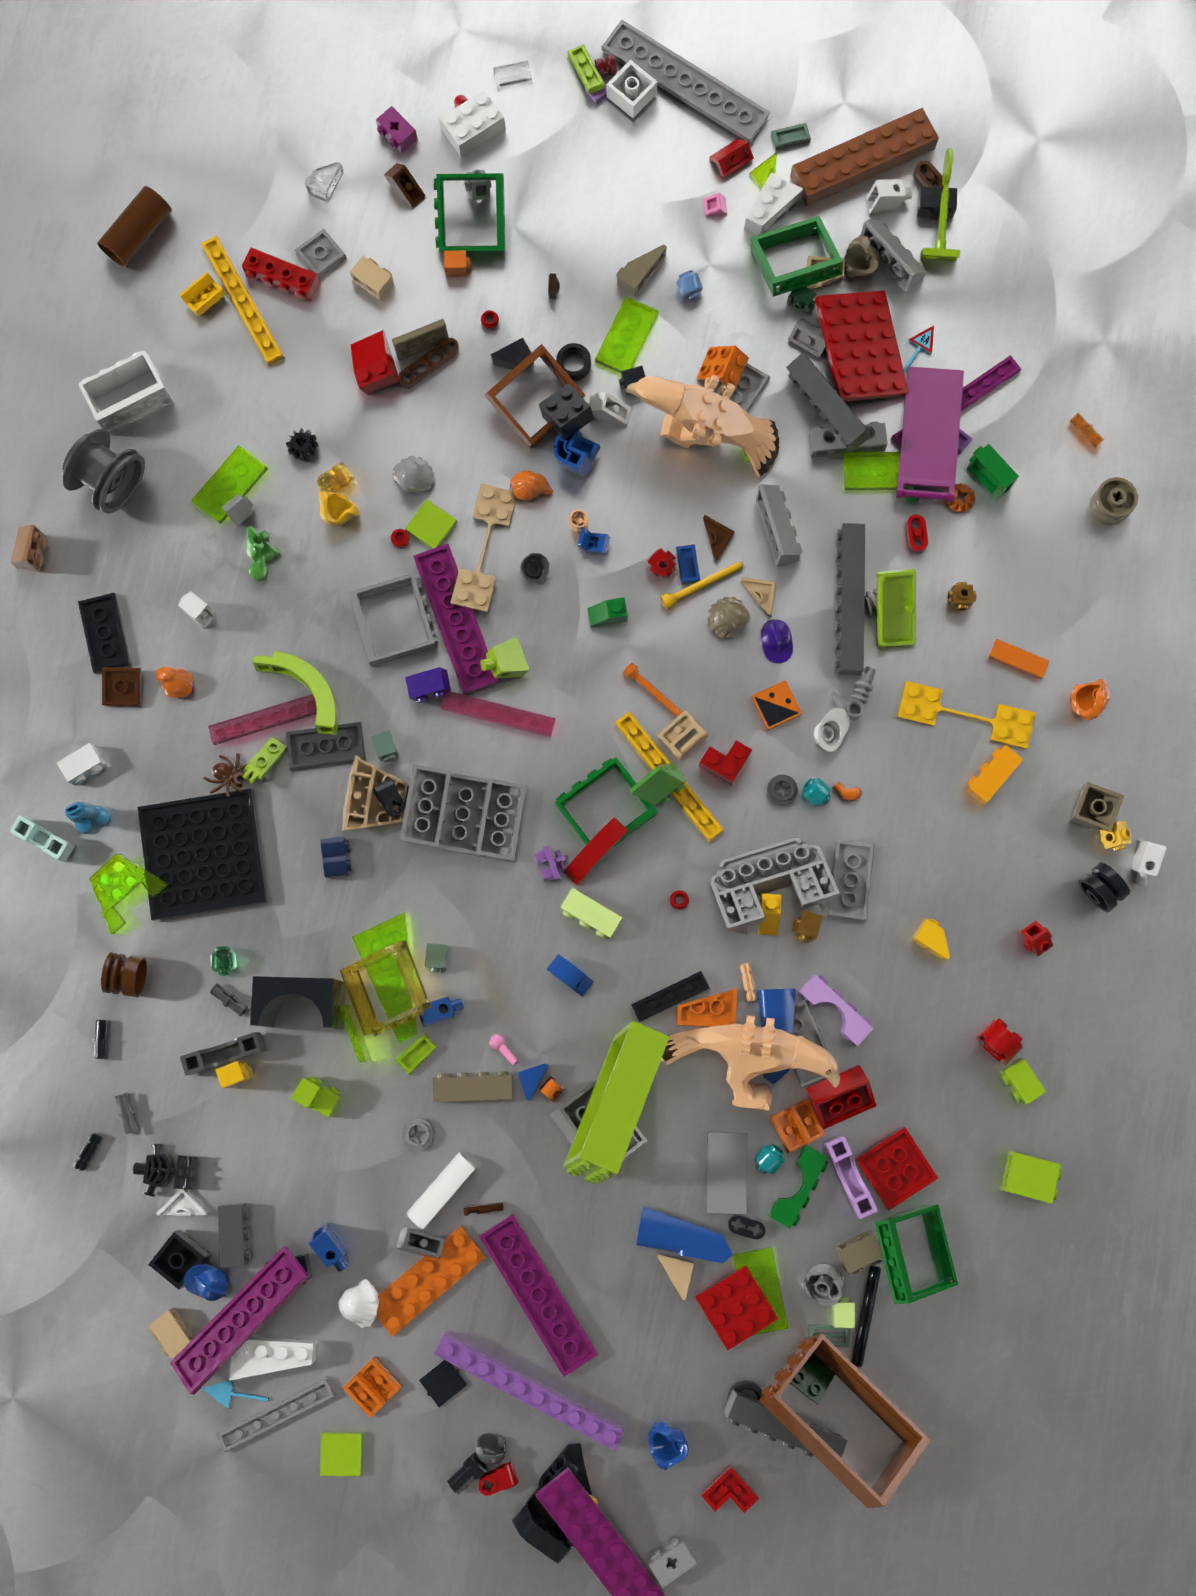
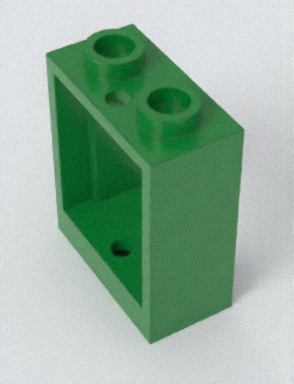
M988 443L984 448L980 446L973 452L974 455L969 459L970 464L967 469L998 500L1012 488L1019 476Z

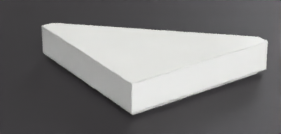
M180 1189L156 1214L157 1216H206L208 1211L187 1189Z

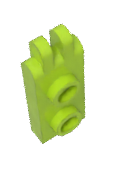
M271 736L244 769L246 772L243 778L247 780L253 775L249 780L251 784L257 779L261 781L287 751V747Z

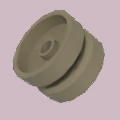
M1114 477L1107 479L1099 486L1090 499L1092 515L1103 524L1115 525L1121 523L1137 506V490L1130 481L1124 478Z

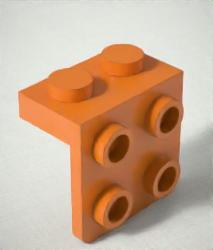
M736 345L710 347L699 369L697 379L705 381L707 377L711 378L712 375L719 377V381L727 386L728 382L735 385L734 390H736L749 357Z

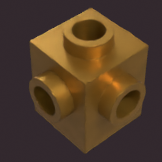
M958 582L956 585H953L951 590L948 591L950 609L968 610L976 602V591H973V585H967V582Z

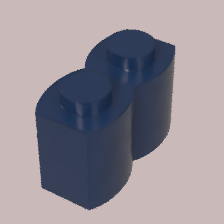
M344 836L320 839L325 878L350 876L349 871H352L353 868L351 859L347 857V852H350L349 840H346Z

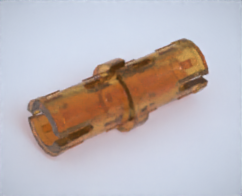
M1077 413L1070 420L1081 432L1080 435L1082 437L1085 436L1095 448L1104 441V438L1094 430V426L1089 424L1080 413Z

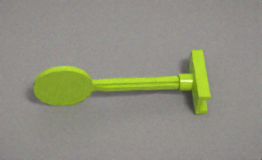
M947 148L943 164V191L940 203L938 238L935 248H923L921 250L920 259L957 261V258L960 257V250L946 249L947 241L945 240L949 202L948 185L953 164L952 148Z

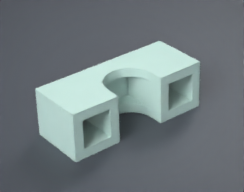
M20 815L9 830L10 833L33 844L43 852L62 862L67 861L75 848V845Z

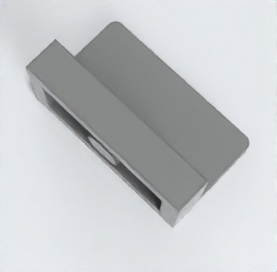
M803 318L795 324L788 338L789 341L819 358L826 348L822 329Z

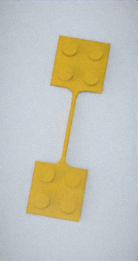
M905 681L897 717L935 726L937 714L940 711L977 719L992 724L993 730L990 740L1028 749L1036 712L998 704L995 718L988 719L944 708L940 704L942 689Z

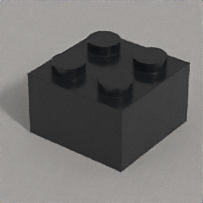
M569 383L539 403L542 417L563 440H566L594 420L591 406Z
M177 1230L172 1233L148 1265L180 1290L185 1287L184 1277L186 1272L195 1265L203 1264L210 1254L184 1232Z

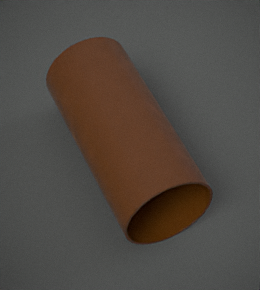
M144 186L100 238L97 245L110 259L125 268L172 212V208L157 192Z

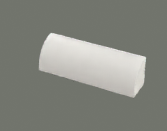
M459 1152L406 1213L408 1217L423 1230L477 1167Z

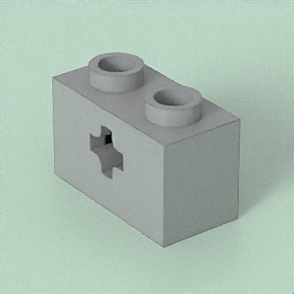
M683 1537L672 1539L667 1544V1548L662 1551H655L650 1556V1560H648L649 1567L662 1588L697 1564L696 1557ZM668 1558L675 1559V1563L668 1562Z

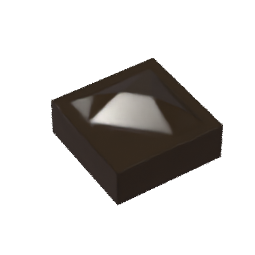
M550 273L548 295L550 299H556L560 283L556 274Z

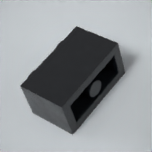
M920 187L917 199V216H923L924 218L939 217L943 187ZM948 188L947 219L953 218L957 209V188Z

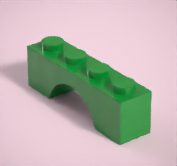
M804 1145L796 1160L802 1172V1185L793 1196L776 1198L768 1214L770 1218L790 1229L792 1225H797L801 1217L799 1215L801 1208H806L810 1200L808 1195L811 1189L813 1191L816 1189L819 1183L817 1178L820 1172L824 1173L829 1164L826 1161L828 1157Z

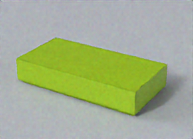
M424 1033L395 1061L410 1075L438 1047Z

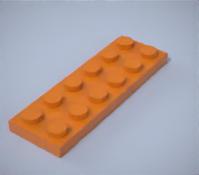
M462 1226L458 1227L445 1238L440 1259L424 1256L378 1295L379 1308L376 1317L393 1337L486 1258L485 1254Z

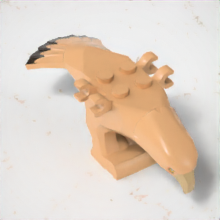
M712 375L711 378H706L704 387L700 385H686L682 382L653 376H646L638 382L627 386V393L634 394L645 403L665 412L660 436L680 446L689 448L694 444L714 448L715 444L719 446L720 443L736 445L744 449L759 477L769 470L778 455L779 437L775 421L755 418L748 414L740 405L729 400L735 389V385L729 382L727 386L722 385L720 395L715 393L714 389L719 383V377Z
M747 1015L744 1025L712 1026L667 1035L669 1040L662 1056V1061L668 1065L683 1056L703 1048L719 1053L728 1064L726 1081L733 1090L732 1105L736 1107L770 1111L772 1090L768 1084H754L751 1080L760 1074L790 1068L802 1069L827 1078L835 1088L840 1082L837 1063L827 1049L801 1035L797 1037L784 1030L775 1029V1018H767L766 1026L764 1027L755 1026V1016Z

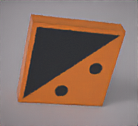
M786 680L751 696L767 731L802 715Z

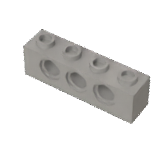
M875 421L865 425L872 434L871 439H867L856 450L851 446L847 448L841 442L842 436L840 433L836 435L831 428L816 427L809 434L811 458L885 451L888 445L885 423ZM825 438H831L834 442L828 443Z

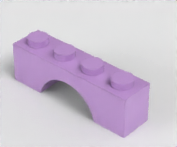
M813 975L798 993L811 1006L818 1003H829L835 1006L843 1018L841 1034L854 1046H858L873 1030L870 1026L872 1024L871 1021L864 1015L860 1017L856 1013L857 1008L850 1002L845 1003L841 999L843 995L835 988L833 990L827 986L828 981L823 976Z
M840 1135L824 1142V1146L856 1217L862 1219L878 1212L871 1194L858 1172L845 1136Z

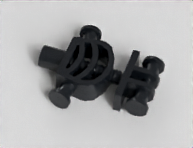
M152 1144L150 1147H153V1155H147L146 1163L136 1162L133 1166V1174L144 1175L143 1183L148 1184L147 1190L143 1194L155 1197V1188L168 1186L173 1176H175L173 1188L193 1190L191 1185L195 1177L191 1176L192 1170L196 1171L194 1164L195 1159L198 1157L178 1155L177 1165L174 1168L172 1157L161 1154L163 1144ZM184 1170H187V1176H183Z

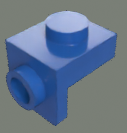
M582 529L578 546L586 553L606 555L610 536L607 534L591 533L587 529Z

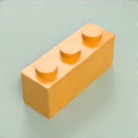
M1007 745L1002 748L997 747L991 754L993 759L989 763L985 761L979 768L981 773L977 777L974 775L967 782L969 787L965 791L982 805H985L1024 760Z

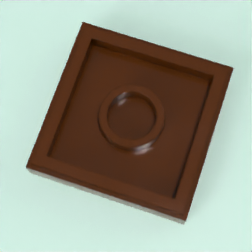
M102 667V705L141 706V668Z

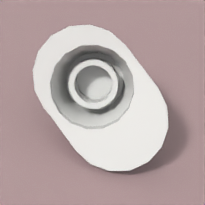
M838 707L829 710L822 722L817 724L814 729L816 744L820 745L825 751L830 752L838 749L848 731L850 718L844 709Z

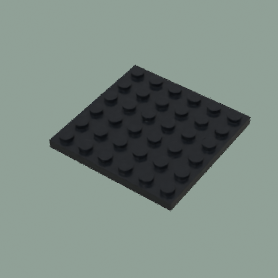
M244 789L241 793L238 791L229 792L230 797H227L226 793L137 807L152 921L268 902L253 789Z

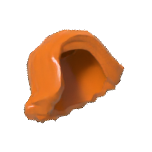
M1100 678L1096 682L1076 684L1073 687V692L1070 694L1071 706L1077 716L1082 717L1083 720L1088 719L1090 721L1098 717L1108 706L1110 692L1105 680Z

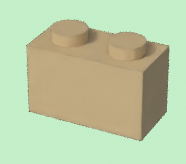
M362 256L350 271L352 280L379 300H382L394 285L391 272L386 268H380L372 258L367 259L365 256Z
M174 1308L168 1310L148 1325L151 1328L150 1333L153 1338L158 1339L161 1343L163 1353L166 1356H170L171 1359L177 1356L194 1339Z

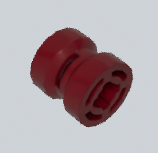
M612 54L606 56L605 60L601 58L594 60L601 78L605 77L608 72L611 75L617 73L615 59Z

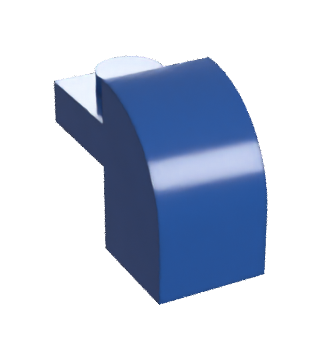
M559 954L546 969L581 997H583L594 982Z

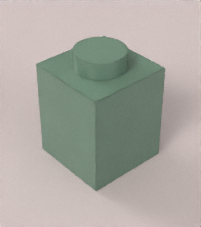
M389 730L371 736L380 761L388 762L399 755Z
M427 943L425 967L429 968L430 972H441V969H446L448 946Z

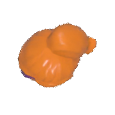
M533 471L518 472L511 479L510 487L514 495L520 500L531 501L532 498L537 497L540 493L545 496L553 493L547 479Z
M169 666L156 670V679L162 683V688L167 696L185 699L193 693L194 679L189 671Z

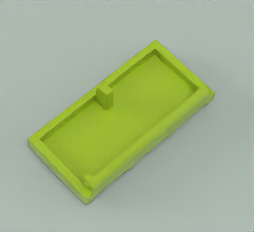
M916 570L876 572L877 646L916 644Z

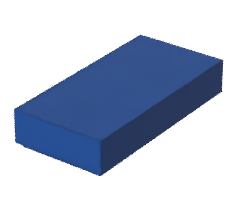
M695 544L676 547L681 584L700 581Z

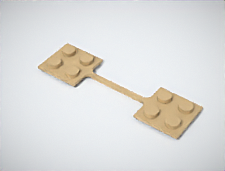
M481 484L472 518L486 521L488 528L478 568L475 571L459 568L451 604L488 612L496 577L485 575L480 569L491 526L493 524H500L509 527L516 500L513 491Z

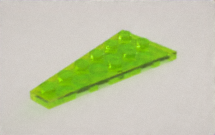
M404 912L352 936L399 1043L418 1035L406 913Z

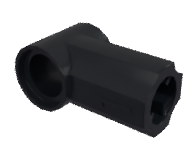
M476 1452L468 1457L462 1464L463 1466L447 1480L450 1488L458 1495L474 1480L482 1477L489 1469L487 1464L478 1459Z

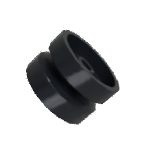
M1102 862L1092 869V874H1086L1079 880V885L1085 895L1098 908L1107 913L1117 906V900L1122 901L1130 895V889L1123 878L1113 868Z

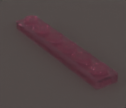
M455 692L446 693V696H444L441 710L550 738L552 736L556 718Z
M311 694L209 725L213 745L221 744L317 714L316 700Z

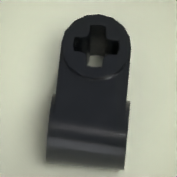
M391 779L373 787L376 798L388 816L397 817L404 811L405 803ZM393 805H394V806H395V805H398V807H399L397 810H396V809H394V810L391 809V807H392Z

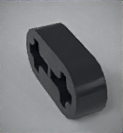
M734 1215L728 1220V1227L734 1234L756 1240L761 1239L765 1235V1226L760 1221L740 1215ZM740 1219V1223L745 1225V1228L738 1227L737 1230H734V1226L731 1223ZM757 1224L762 1231L755 1236L752 1230H748V1226L755 1227Z

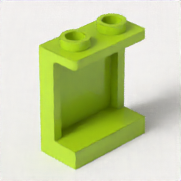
M1009 1151L1001 1190L1053 1204V1200H1056L1058 1195L1057 1181L1062 1177L1061 1164Z

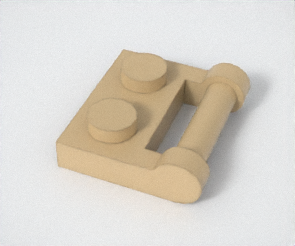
M687 710L683 711L658 734V737L679 760H682L684 754L702 738L705 739L709 736ZM695 728L698 733L680 749H677L675 745Z

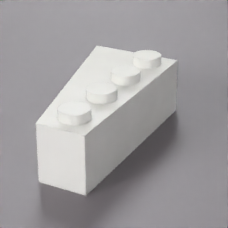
M251 1336L231 1357L229 1381L312 1365L316 1361L317 1340Z

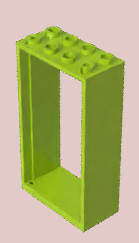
M631 1021L613 1037L563 1168L567 1169L568 1174L576 1177L581 1175L586 1178L585 1181L596 1185L618 1175L669 1036L638 1022Z

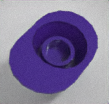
M778 619L767 621L761 629L764 654L773 663L786 662L793 653L790 628L784 621Z

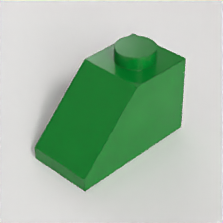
M624 597L605 600L587 608L590 627L625 622L628 619Z

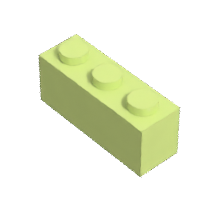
M574 888L571 889L560 907L563 910L562 914L571 920L573 917L580 921L579 925L588 930L590 927L596 930L595 934L604 940L606 937L611 939L622 921L621 916Z

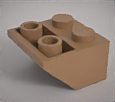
M30 524L18 528L11 564L17 569L39 572L40 567L43 565V551L46 549L48 541L47 536L35 525Z

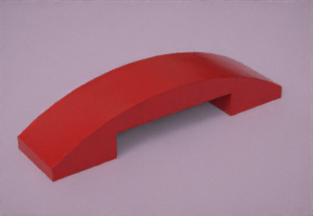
M615 817L612 818L581 850L563 873L577 886L613 845L627 833L628 829Z

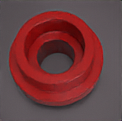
M488 310L481 315L483 327L493 329L498 325L499 317L496 312ZM488 319H493L492 322H487Z
M678 890L671 894L670 904L674 909L682 910L687 907L689 903L687 893ZM677 897H681L683 899V902L681 904H678L676 902Z

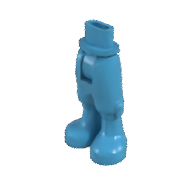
M76 802L65 808L66 816L75 823L77 831L83 834H87L92 830V819L101 826L107 825L111 819L110 812L106 808L90 803Z

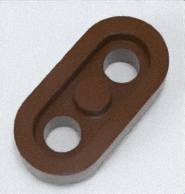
M920 161L916 165L915 177L924 187H934L933 184L943 187L942 175L929 161Z

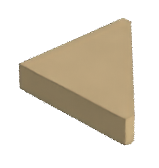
M742 577L741 583L765 613L771 617L776 582Z
M658 1254L659 1261L682 1300H686L694 1263Z

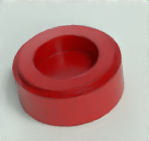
M396 529L391 534L393 546L399 549L408 546L410 537L406 530Z

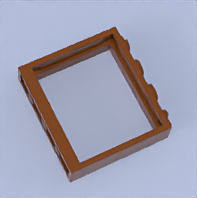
M542 344L485 394L489 402L528 447L532 444L536 446L543 440L542 435L546 431L550 434L554 429L547 423L530 438L495 396L540 357L564 386L569 383L582 398L586 396Z

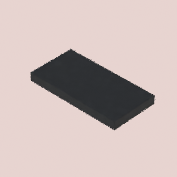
M116 593L78 601L93 673L102 672V667L120 668L132 665Z

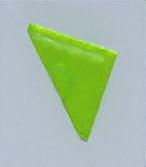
M776 153L750 171L749 175L761 188H763L771 173L775 174Z

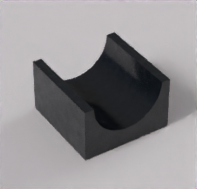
M253 976L250 1025L274 1027L278 1013L288 1002L297 998L307 997L318 1007L322 1016L323 1027L344 1029L346 982L334 978Z

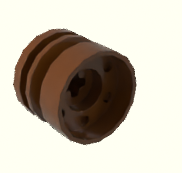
M110 952L105 959L102 969V991L118 995L122 990L124 996L138 998L143 991L146 981V958L131 955L127 959L125 954L118 955V953Z

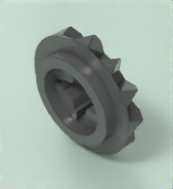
M777 775L770 780L767 786L768 796L772 802L778 805H788L797 796V783L788 775ZM780 784L783 788H789L785 791V798L784 795H782V793H775L777 790H779Z

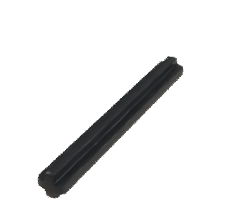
M870 1266L851 1361L856 1367L863 1366L881 1273L879 1266Z

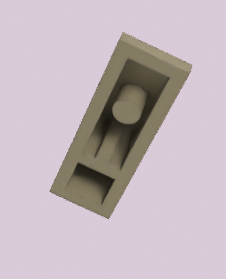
M663 244L628 262L624 268L621 267L616 275L617 285L635 297L666 256L667 246Z

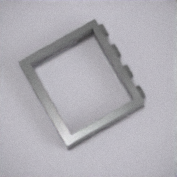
M414 573L348 592L371 667L436 648L437 635L435 630L431 631L430 624L433 623L430 612L426 613L424 607L428 606L425 595L421 596L419 589H422L420 578L416 579ZM412 585L428 641L376 656L360 600Z

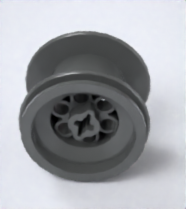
M97 429L80 437L70 448L63 463L62 483L64 488L69 491L77 490L86 485L93 490L92 504L94 508L109 514L120 509L134 494L144 474L145 460L135 449H127L117 455L109 449V432L105 429Z

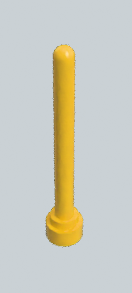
M737 562L674 594L666 593L661 595L662 604L666 610L673 607L677 600L742 569L743 563Z

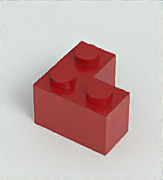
M737 740L727 755L709 746L699 763V767L727 784L732 785L749 758L752 749Z

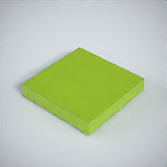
M426 499L405 527V530L434 549L440 546L457 523V519Z
M363 1432L321 1433L320 1476L362 1475Z

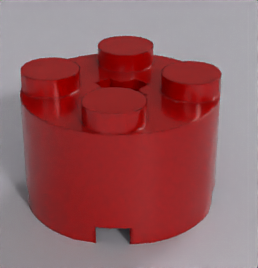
M998 1018L996 1021L992 1020L976 1039L978 1042L981 1040L984 1042L982 1047L999 1062L1004 1060L1003 1064L1007 1065L1023 1048L1021 1043L1023 1039L1016 1032L1011 1033L1006 1028L1007 1024Z

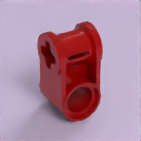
M512 1462L502 1464L480 1477L478 1487L481 1494L490 1496L502 1490L512 1488L519 1483ZM485 1480L491 1483V1488H488L487 1485L484 1486Z

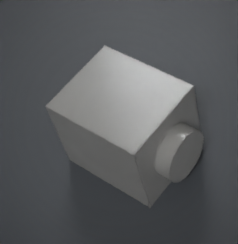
M240 494L222 506V509L236 526L255 513L251 508L253 506L252 502L247 496L243 498Z

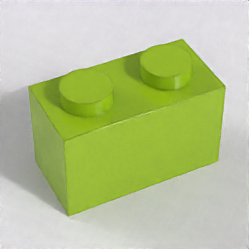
M1018 1058L1000 1071L1002 1073L1001 1079L1006 1086L1012 1088L1014 1091L1012 1095L1018 1103L1028 1105L1047 1092L1024 1058Z

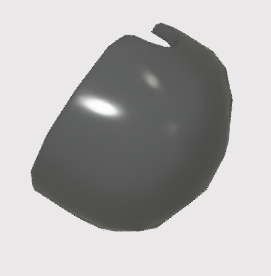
M530 553L522 560L520 572L529 582H539L548 575L550 564L541 553Z
M492 1433L479 1436L476 1445L478 1459L489 1465L501 1463L507 1451L505 1439Z

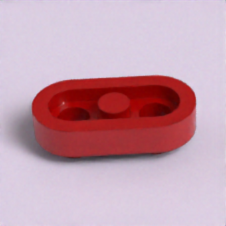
M915 514L907 520L906 530L909 548L913 552L919 553L924 551L928 545V534L924 517ZM916 523L918 528H914L912 524ZM915 541H919L921 545L916 546Z

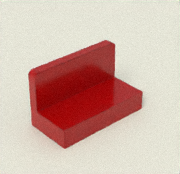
M736 139L709 156L710 161L717 164L723 177H726L754 159L749 143L741 139Z

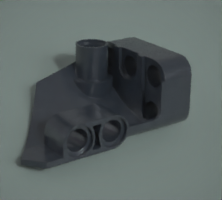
M580 1443L568 1444L540 1477L538 1488L511 1519L519 1535L527 1543L557 1564L572 1549L571 1546H574L535 1494L569 1467L588 1494L593 1496Z

